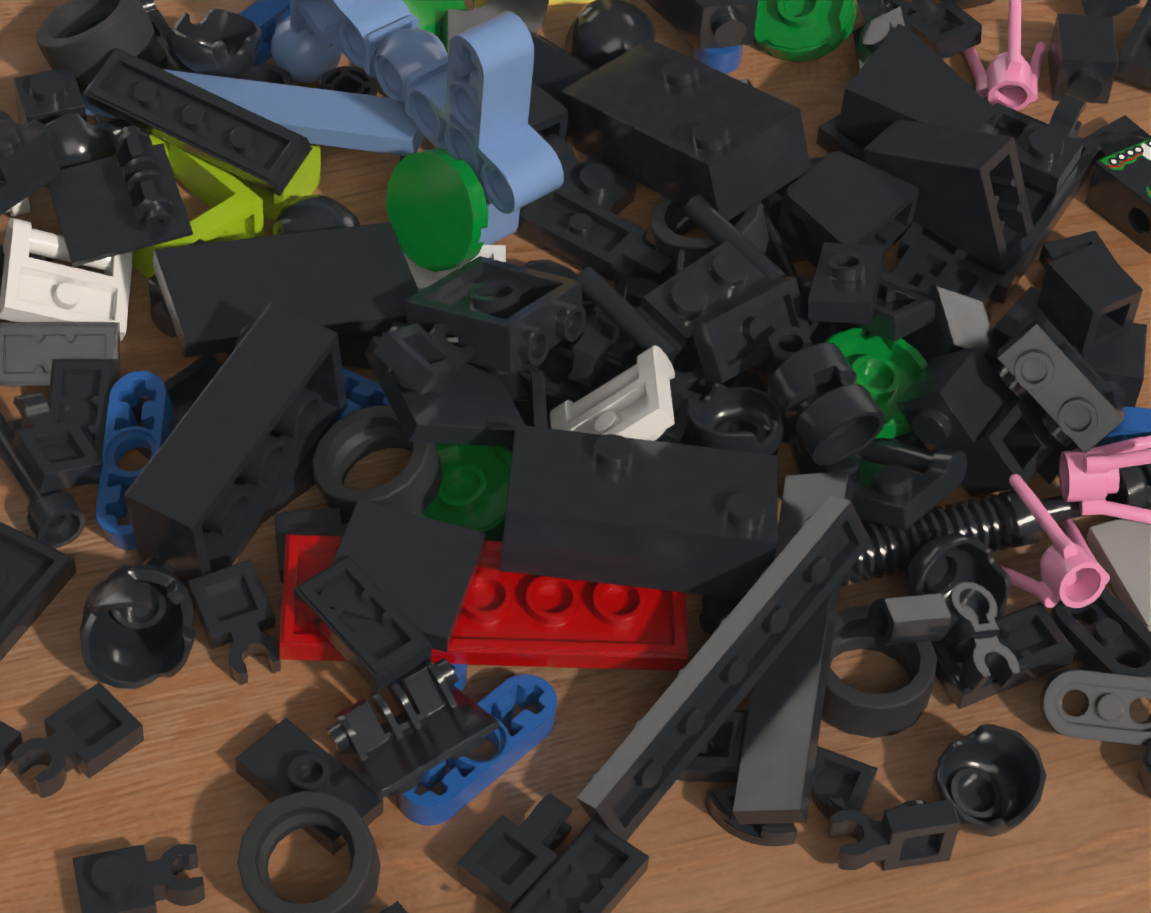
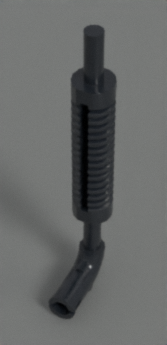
M1014 489L999 492L998 495L990 494L987 497H977L975 500L967 499L964 502H954L953 505L935 506L906 530L871 521L863 522L862 524L872 543L842 578L840 587L848 585L849 581L851 583H860L861 579L869 581L872 577L882 578L884 574L891 576L895 574V571L897 573H905L920 548L945 533L960 532L965 536L971 535L992 549L991 553H994L997 549L1007 550L1009 547L1016 548L1038 543L1043 529L1023 504ZM1062 495L1040 500L1055 522L1082 517L1080 515L1079 501L1064 502ZM703 595L701 601L703 612L699 616L702 630L709 633L711 637L717 630L720 622L733 611L742 599Z

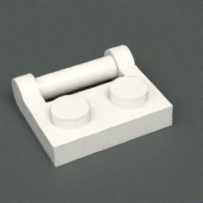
M11 218L6 229L3 244L5 258L0 294V319L17 323L120 322L121 342L126 335L133 251L83 264L84 266L102 269L104 274L30 258L29 253L71 262L62 235L32 229L31 222Z
M654 345L637 356L636 365L575 403L567 400L550 411L551 429L600 435L616 434L625 438L655 441L667 428L675 424L669 381L675 377V372L667 355L662 349Z

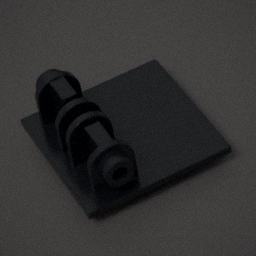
M128 126L119 132L118 139L115 142L117 155L62 169V174L48 183L72 267L193 235L164 144L152 145L149 134L137 126Z
M445 658L436 663L427 659L400 677L414 706L411 705L406 694L395 680L387 685L400 711V714L395 717L379 692L374 691L369 694L372 704L383 723L382 725H380L369 702L363 698L335 714V723L325 728L328 737L337 749V752L334 753L337 759L379 800L387 795H398L411 790L422 781L425 772L448 758L455 759L470 754L483 743L484 736L501 727L498 720L453 685L458 682V678L452 666Z

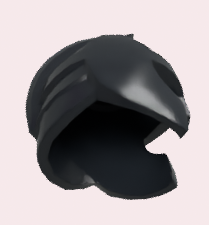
M157 555L146 565H120L115 567L97 583L84 606L80 626L81 656L86 667L97 679L115 688L137 689L152 683L159 677H173L187 662L194 644L195 630L191 629L194 609L190 594L185 585L173 573L174 568Z

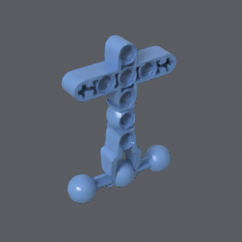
M290 0V15L277 25L271 40V54L276 66L290 72L292 80L300 83L320 81L326 72L337 68L343 53L356 66L363 67L365 73L370 78L376 76L385 94L392 100L405 104V113L414 120L422 134L436 148L450 151L446 154L451 155L455 160L462 158L472 167L484 189L489 212L488 227L481 229V237L478 243L484 242L483 245H492L515 233L518 228L520 208L562 186L564 172L556 152L528 124L534 44L527 26L518 15L511 11H504L455 35L450 40L448 56L443 43L437 36L419 28V19L411 14L402 0Z

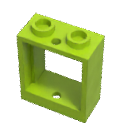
M153 134L149 135L152 145L164 144L174 177L212 209L190 222L193 235L133 251L132 266L147 279L155 274L152 266L154 249L193 245L199 239L206 243L264 237L262 198L227 170Z

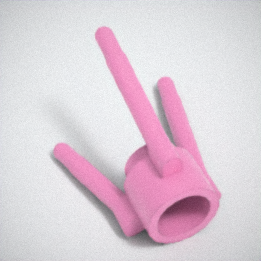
M1009 0L1008 52L1001 53L993 59L987 69V74L974 46L964 50L963 53L976 81V92L983 98L988 97L992 107L999 103L1017 111L1029 105L1030 102L1037 101V84L1044 61L1046 44L1043 42L1036 44L1029 65L1021 55V0Z
M1151 435L1093 447L1086 453L1080 448L1061 452L1059 481L1064 502L1079 501L1081 516L1103 514L1151 524V510L1105 500L1107 494L1117 493L1119 490V468L1151 464Z
M1018 474L1011 475L1009 478L1010 485L1053 543L1044 552L1040 561L1041 582L1001 566L1009 574L1011 585L1036 596L1047 608L1054 607L1060 600L1066 606L1072 608H1081L1093 603L1101 595L1105 585L1110 579L1109 574L1096 561L1073 520L1060 521L1062 531L1021 476Z

